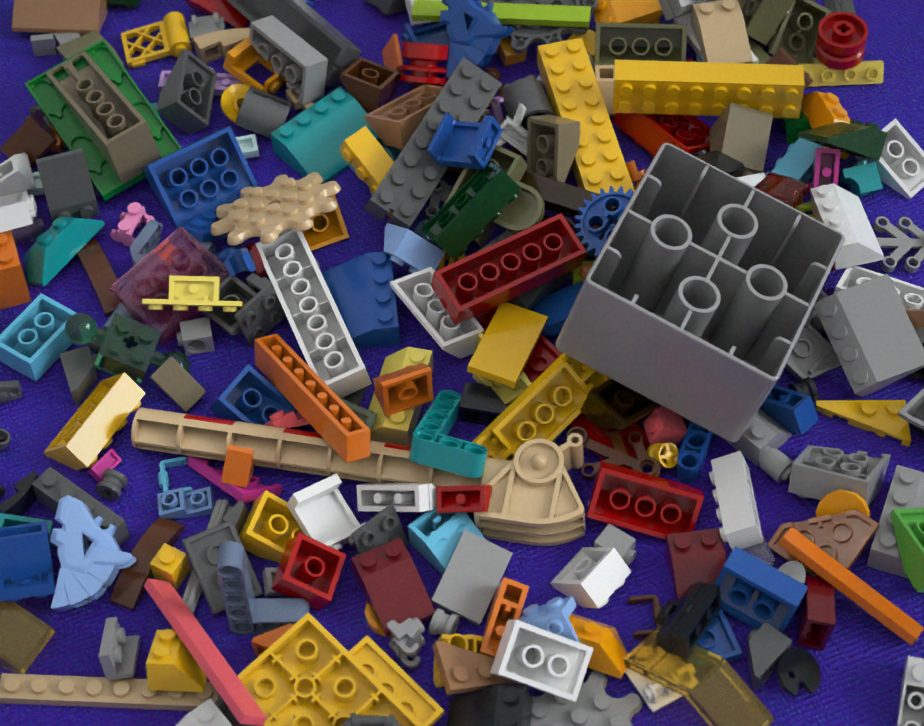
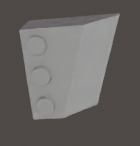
M808 445L792 463L788 492L804 499L813 498L821 500L831 491L844 489L858 493L869 506L880 492L891 454H881V458L867 457V452L865 451L843 454L844 452L839 448Z

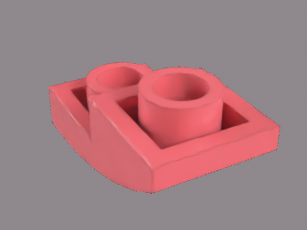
M280 410L270 415V421L263 425L290 429L310 423L299 412L294 413V411L284 413L283 410Z

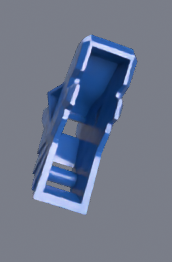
M442 0V3L448 6V10L441 11L440 23L447 25L446 31L451 41L446 78L451 76L463 57L480 69L486 66L493 54L496 53L501 39L513 33L514 28L502 26L496 14L492 12L494 3L487 2L486 6L483 7L481 4L482 0Z

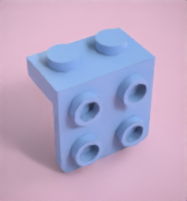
M573 596L564 599L556 597L544 605L538 606V604H533L523 610V615L519 621L580 643L568 619L577 606Z

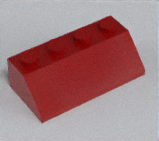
M600 461L592 488L587 517L666 540L667 534L694 531L704 494L702 489Z

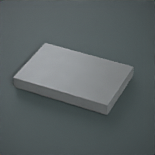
M464 530L432 596L431 603L479 626L513 553Z

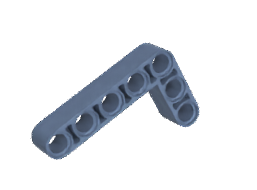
M234 541L223 542L219 545L217 575L229 627L232 632L242 635L263 634L289 623L295 625L308 612L310 613V603L305 599H255L244 546Z

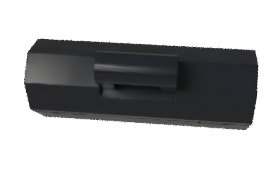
M697 582L689 586L679 602L668 600L655 618L656 623L662 625L656 634L657 645L669 654L673 653V655L688 658L721 609L720 586Z

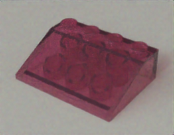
M181 226L109 287L110 291L143 329L162 346L175 337L177 332L181 331L180 322L193 320L202 312L198 311L197 307L188 306V311H175L173 306H163V310H148V305H143L142 299H169V275L220 277V283L229 275L225 264Z

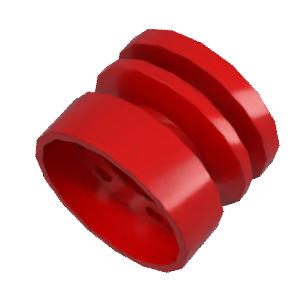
M402 41L401 57L411 59V63L400 65V69L410 70V75L400 74L399 80L419 86L423 84L434 86L445 84L447 78L437 77V72L447 73V69L437 65L439 61L448 60L449 45Z

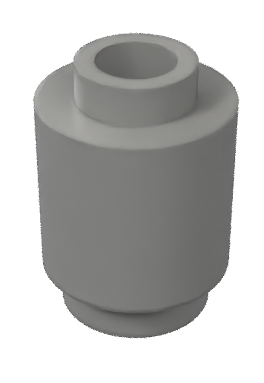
M768 446L756 460L760 464L759 467L778 483L790 481L793 461L776 447Z

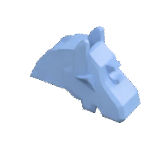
M69 495L59 499L55 520L62 524V528L52 529L50 542L58 547L57 554L61 564L51 609L57 612L79 608L95 599H99L108 586H111L119 570L128 568L137 561L136 557L132 556V554L121 551L116 539L113 537L116 530L114 525L110 524L108 529L102 530L101 523L104 519L100 516L95 519L85 503Z

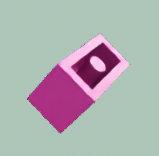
M814 149L811 188L833 183L838 186L841 149Z

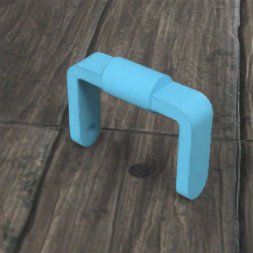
M187 457L162 460L159 463L160 472H158L159 487L163 489V492L170 491L168 489L170 487L168 472L165 468L186 465L188 462ZM185 487L183 490L186 493L193 491V488Z

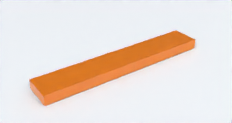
M793 527L779 541L778 544L909 645L912 646L924 630L922 625Z

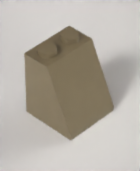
M730 102L710 128V152L718 150L744 164L745 168L731 174L733 177L763 173L773 114Z

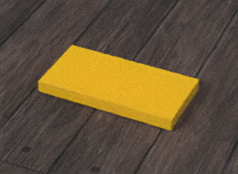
M508 302L500 304L467 366V372L515 388L547 324L548 316Z

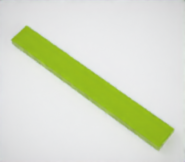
M414 0L411 14L412 21L440 22L441 11L448 10V6L440 0ZM481 2L483 7L486 6L487 2ZM494 3L492 12L496 14L501 24L589 28L591 6Z

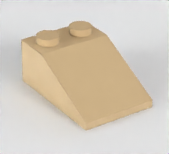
M719 0L693 4L691 26L705 62L753 64L744 17L738 0Z

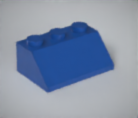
M736 546L714 585L720 586L721 608L723 611L754 628L759 629L767 622L781 633L784 632L808 588L803 583Z

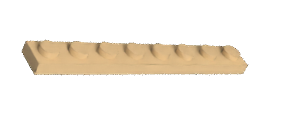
M2 673L0 679V703L192 711L208 699L215 703L220 697L211 682H206L204 693L148 690L147 679L133 678L107 680L106 677Z

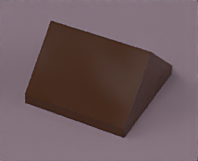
M36 111L0 147V150L9 158L25 152L28 155L30 167L32 168L36 164V159L42 158L54 146L57 140L40 112Z

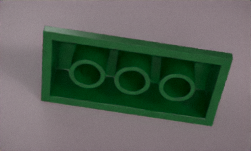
M488 161L485 170L478 169L421 230L451 258L455 259L465 253L468 248L467 245L473 239H477L482 235L484 227L490 221H494L499 217L501 209L507 203H511L516 199L521 188L500 167Z

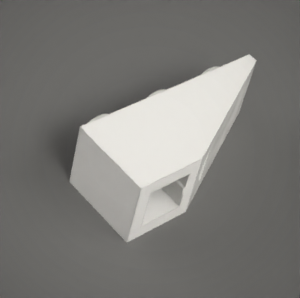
M912 656L905 658L896 726H924V659Z

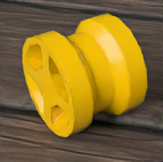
M671 442L653 443L646 452L648 457L658 461L660 468H672L677 464L679 451L675 444Z

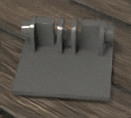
M392 503L351 534L357 548V554L354 557L398 538H401L405 546L409 544Z

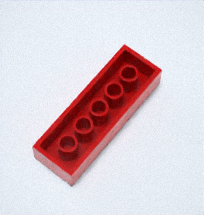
M560 213L435 271L431 287L456 326L582 266L587 251L563 214Z

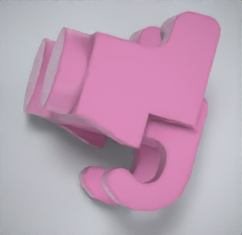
M138 202L128 205L127 214L122 212L119 216L121 221L118 223V230L113 229L110 233L113 240L123 243L124 246L130 247L134 242L133 232L136 227H140L142 223L147 224L151 219L155 220L153 216L146 213L145 207L141 206Z

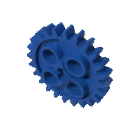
M610 186L609 193H605L601 188L600 196L591 193L592 201L583 200L586 208L578 207L580 215L574 217L576 223H578L574 225V229L584 248H587L588 256L595 253V258L597 259L633 196L632 189L624 193L623 187L620 186L618 192H614L613 187ZM610 207H618L616 211H608ZM595 224H601V225H602V226H601L600 228H598V229H593V228H592V226L595 225Z

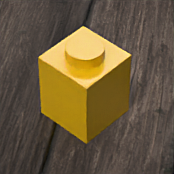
M166 543L163 544L150 562L154 579L170 581L175 590L179 588L191 571L187 554Z

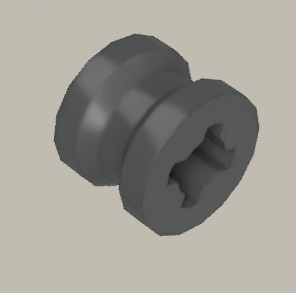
M106 469L102 474L103 480L96 486V492L107 500L117 501L121 496V489L126 486L128 479L117 470Z

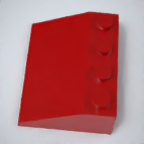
M616 113L612 121L619 127L621 132L632 137L637 145L648 150L653 158L664 143H670L689 154L692 153V155L706 149L707 153L710 152V127L695 115Z

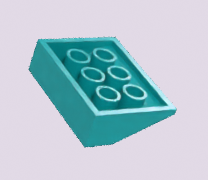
M338 87L271 133L273 152L303 177L310 173H319L323 178L321 183L323 184L349 168L339 150L345 139L365 126L373 135L376 133L366 122L365 115L367 113L358 101L344 89Z

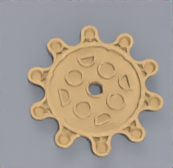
M317 172L310 173L299 180L289 178L287 175H279L268 186L245 187L240 191V199L216 208V216L222 220L211 225V234L219 236L229 233L227 242L229 245L234 246L241 244L251 237H260L262 244H268L277 240L278 235L283 231L289 229H296L297 231L308 230L314 225L310 219L318 213L331 212L338 207L337 202L329 196L339 193L341 187L336 181L321 184L323 178Z

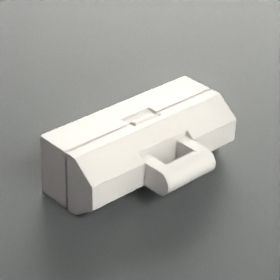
M367 483L356 485L358 511L381 512L392 503L396 512H424L433 510L437 505L436 487L432 483Z

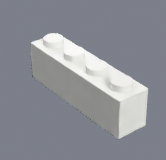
M741 450L711 460L713 471H710L709 475L713 486H716V489L712 490L716 504L720 507L716 509V514L720 524H723V527L719 528L723 542H728L732 551L735 546L744 549L763 543L749 467Z

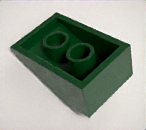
M850 119V123L836 122L798 132L797 137L831 149H841V152L849 155L880 160L888 133L879 130L880 126L877 124L866 122L864 126L863 122Z

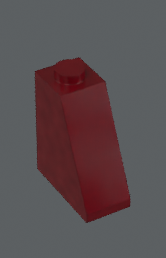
M806 576L804 585L808 586L799 606L796 646L823 651L836 621L834 586L822 577Z

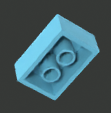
M41 293L0 334V362L37 381L60 357V353H64L84 332L79 314Z

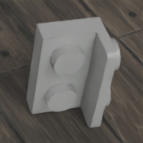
M117 617L106 618L98 655L107 680L131 678L134 676L141 641L139 635L126 636L125 629L120 627Z

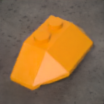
M819 91L803 94L801 110L809 119V124L812 128L836 122L850 123L848 113L843 109L836 95L832 93L825 94ZM840 153V158L847 159L849 157V154Z
M571 613L568 619L580 643L593 648L587 668L621 679L630 665L631 659L616 628Z

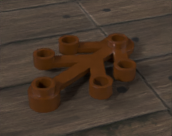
M572 427L567 432V438L572 433L580 434L583 438V448L608 458L602 461L618 466L624 465L639 472H643L645 468H650L652 472L646 474L657 477L660 475V465L657 460L648 457L643 445V435L639 431H632L628 434V445L635 449L637 459L627 454L620 435V429H617L615 432H609L607 428H604L605 435L611 439L614 449L589 439L586 430L582 427ZM633 437L640 439L638 442L631 441ZM600 461L585 463L581 467V474L585 480L595 479ZM592 469L594 472L586 474L585 470Z

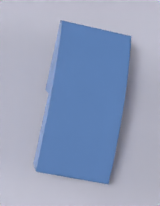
M210 486L186 493L183 488H178L157 494L160 518L179 519L212 514L215 506L214 494Z

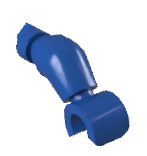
M233 246L225 248L223 252L211 254L209 264H206L201 269L205 273L227 269L232 277L242 271L253 272L256 270V266L247 248Z

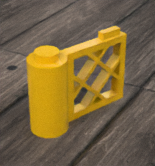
M170 12L164 16L163 21L121 33L128 67H133V69L146 65V62L170 55L179 58L182 50L185 48L190 52L192 50L185 17L180 12ZM160 30L156 37L150 36L151 32ZM139 37L134 44L128 42L127 39ZM145 40L151 42L147 48L141 46ZM157 44L164 46L162 50L153 51ZM136 51L142 52L140 56L131 59V56Z

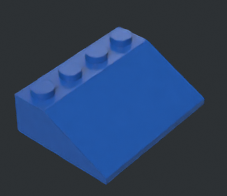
M230 126L223 127L141 167L151 189L177 230L204 212L214 213L218 206L230 204L240 199V191L243 188L250 186L258 187Z
M384 251L365 253L321 272L357 349L400 345L395 291L390 287V282L394 281L392 261L389 260L391 256Z

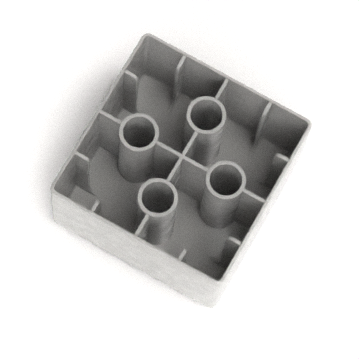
M664 143L660 146L587 274L556 340V348L560 352L681 415L689 421L730 442H736L740 439L780 378L845 240L844 235L670 143Z

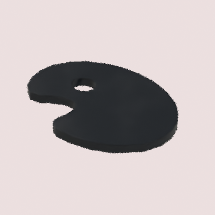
M801 648L790 649L781 656L777 664L779 683L789 695H797L799 683L804 686L809 694H813L817 690L821 679L820 668L816 659L808 651Z

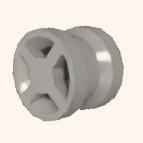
M438 608L431 619L429 634L434 636L437 634H455L459 624V615L454 613L449 615L443 609Z

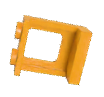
M249 37L227 52L223 68L243 84L269 94H275L281 85L287 84L288 81L282 74L277 75L275 73L262 86L245 73L256 63H261L275 73L271 61L264 60L249 42Z

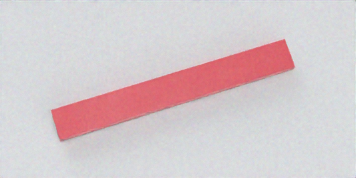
M148 578L144 584L145 589L238 722L244 725L263 726L267 717L170 581Z

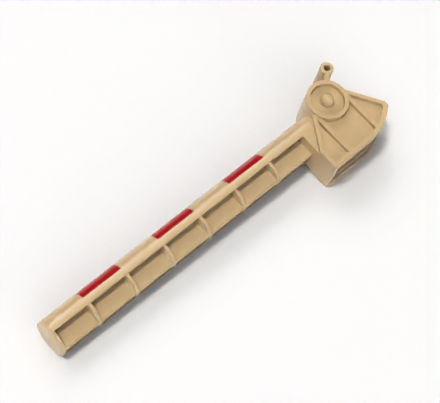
M142 407L137 410L132 424L131 441L133 447L137 449L225 461L227 447L230 444L253 449L254 466L328 477L337 473L339 478L369 483H432L435 487L492 485L488 511L474 512L475 525L486 539L533 546H554L568 543L585 535L584 506L567 473L571 468L579 469L584 465L583 438L578 433L570 434L567 442L561 446L547 439L537 438L529 440L517 449L513 460L486 457L483 476L470 478L413 462L409 458L411 446L370 440L369 457L359 459L356 462L346 463L325 439L316 432Z

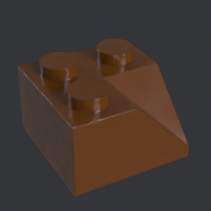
M359 57L340 74V79L349 94L358 101L362 108L372 112L387 104L396 95L400 72Z

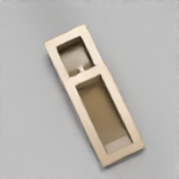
M250 28L220 30L194 37L196 55L205 64L222 57L225 59L228 51L250 36Z

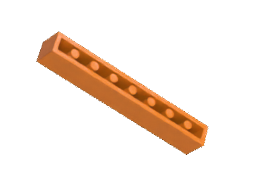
M277 333L254 339L255 365L346 463L356 462L359 459L369 457L370 429Z

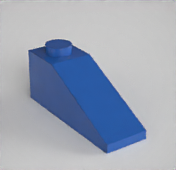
M776 384L760 407L763 412L785 429L800 435L808 431L810 427L819 421L811 396Z

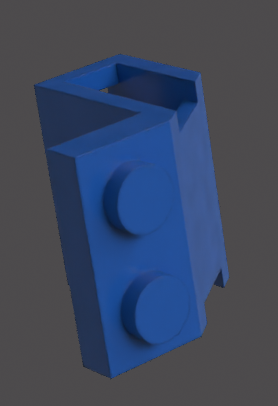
M47 521L0 527V602H16L27 597L43 598L55 593Z

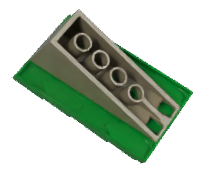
M104 39L24 83L32 98L70 151L83 149L91 182L104 201L146 178L141 168L142 166L181 148Z

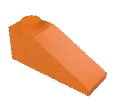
M506 577L501 580L489 610L479 653L495 658L507 621L519 620L529 586Z

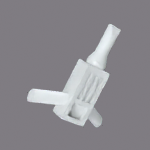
M519 103L514 119L512 120L507 116L499 125L503 131L496 145L501 147L508 142L527 156L528 131L520 126L527 108Z

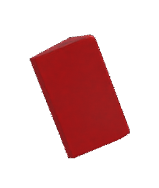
M492 485L436 486L437 513L487 512Z

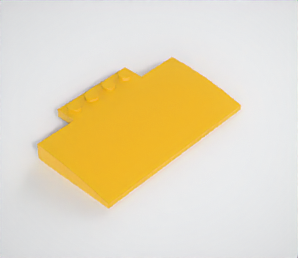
M309 612L237 675L267 717L263 726H340L354 712L356 715L389 716V714L396 716V720L401 726H432L444 715V709L371 638L366 635L348 652Z

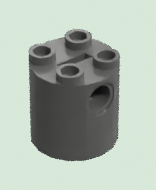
M528 75L523 79L508 83L502 87L501 97L504 98L502 105L508 117L512 120L514 119L519 103L527 108L520 125L528 131V117L549 114L556 116L551 102L545 93L544 85L534 75Z

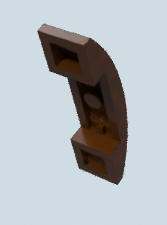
M96 239L88 241L77 252L76 256L96 292L97 299L105 316H109L125 296L106 255Z
M158 518L148 528L131 552L132 556L137 559L136 563L122 569L110 598L111 603L135 611L147 591L144 584L152 575L150 562L164 543L174 547L185 529L184 524L167 518Z

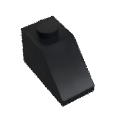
M466 382L459 405L460 421L489 426L507 406L491 386Z

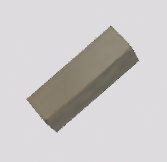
M169 357L150 376L185 413L206 393L205 389L173 357Z

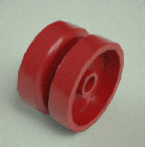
M834 12L826 15L818 26L815 44L817 59L828 68L836 70H847L856 67L862 62L869 33L867 24L859 16L848 12Z

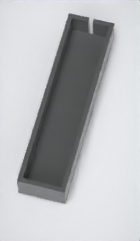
M227 0L251 22L273 15L328 59L325 86L340 87L342 83L340 74L357 60L362 52L303 0Z
M463 57L363 210L380 221L391 210L393 214L385 224L389 223L409 229L449 167L437 165L427 152L444 114L450 113L456 121L477 123L502 83Z

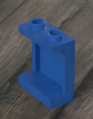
M409 23L404 24L402 40L405 42L449 45V47L451 43L446 31L447 25L443 23L433 24L416 30H412Z
M445 113L429 144L427 152L437 165L485 170L503 130L493 116L485 115L482 123L456 121L450 113Z

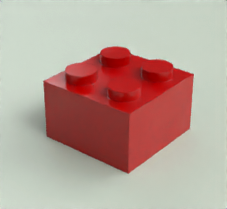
M298 532L286 545L271 589L289 598L305 599L310 603L311 608L320 611L332 599L346 554Z

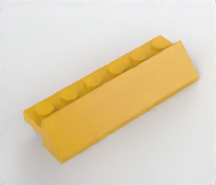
M563 353L472 442L486 447L488 450L487 457L513 460L517 449L529 440L541 438L553 441L581 413L589 391L611 378Z

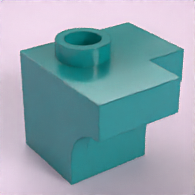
M867 160L857 161L853 163L854 167L839 171L838 183L847 184L851 188L852 194L858 197L873 194L883 189L876 161L867 163Z

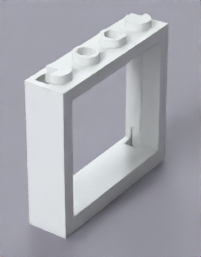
M28 190L0 197V233L33 224V218L37 214V204L34 195H29Z

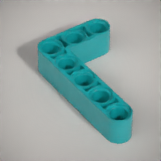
M442 390L438 393L413 432L409 458L418 464L470 478H479L483 476L488 450L480 444L448 436L457 421L461 395L455 391Z

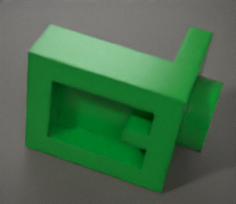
M800 111L799 119L779 118V123L785 129L786 142L788 144L795 143L799 139L797 137L798 132L809 130V119L802 111Z

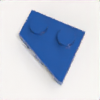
M204 212L182 227L181 236L203 243L214 239L227 238V233L213 236L211 234V225L222 219H218L215 213Z

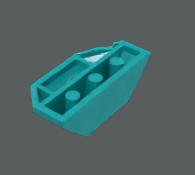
M63 216L55 219L52 226L45 233L38 236L37 241L24 256L28 283L45 287L105 223L102 220Z

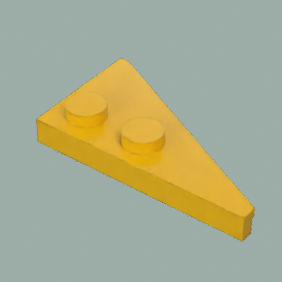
M816 400L815 410L820 411L823 415L831 418L833 415L847 419L848 424L865 431H872L883 438L889 435L902 440V445L910 446L909 422L898 416V412L906 405V400Z

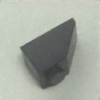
M89 345L60 353L75 406L82 403L98 380L96 369L100 368L97 354L91 355Z
M767 622L759 629L754 628L747 637L748 666L751 685L755 691L777 669L779 659L785 652L791 649L792 645L791 639Z

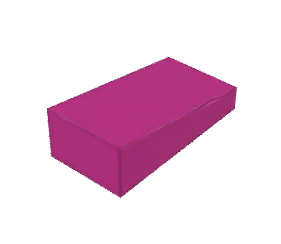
M111 448L88 470V473L99 483L103 480V472L106 469H114L122 459Z

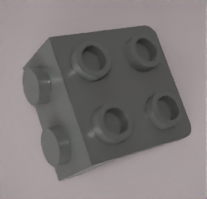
M252 273L246 280L250 288L257 294L235 314V320L246 342L254 346V339L264 337L286 317V314L272 283L266 277L261 278Z

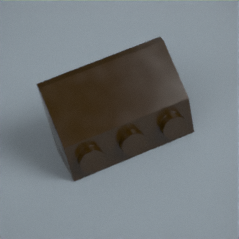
M609 379L589 391L581 412L597 428L625 429L662 405L613 379Z

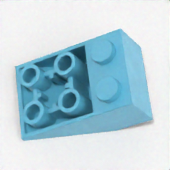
M437 505L433 510L427 511L408 525L409 543L442 575L464 530L483 539L485 537L466 512L437 513Z

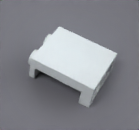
M336 473L294 493L286 505L304 535L340 551L343 548L342 546L350 543V545L355 544L351 534L363 524H359L338 490L342 481Z

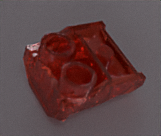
M769 172L755 188L796 208V206L803 202L804 195L806 196L810 192L812 184Z

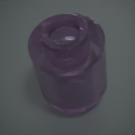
M34 217L33 224L12 229L11 231L16 245L20 243L24 245L36 240L42 232L46 231L41 217L38 219Z

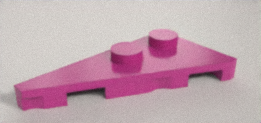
M188 456L187 465L220 487V490L233 496L237 502L241 500L244 504L256 500L265 490L276 496H281L282 486L275 483L271 486L259 484L260 477L252 475L247 488L222 483L224 466L222 470L210 467V460Z

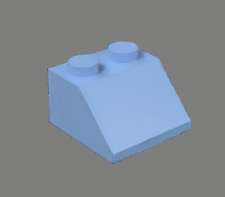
M389 223L385 226L384 252L391 256L390 261L399 266L407 265L410 267L408 271L411 274L432 267L434 271L436 270L445 253L443 250L409 229Z

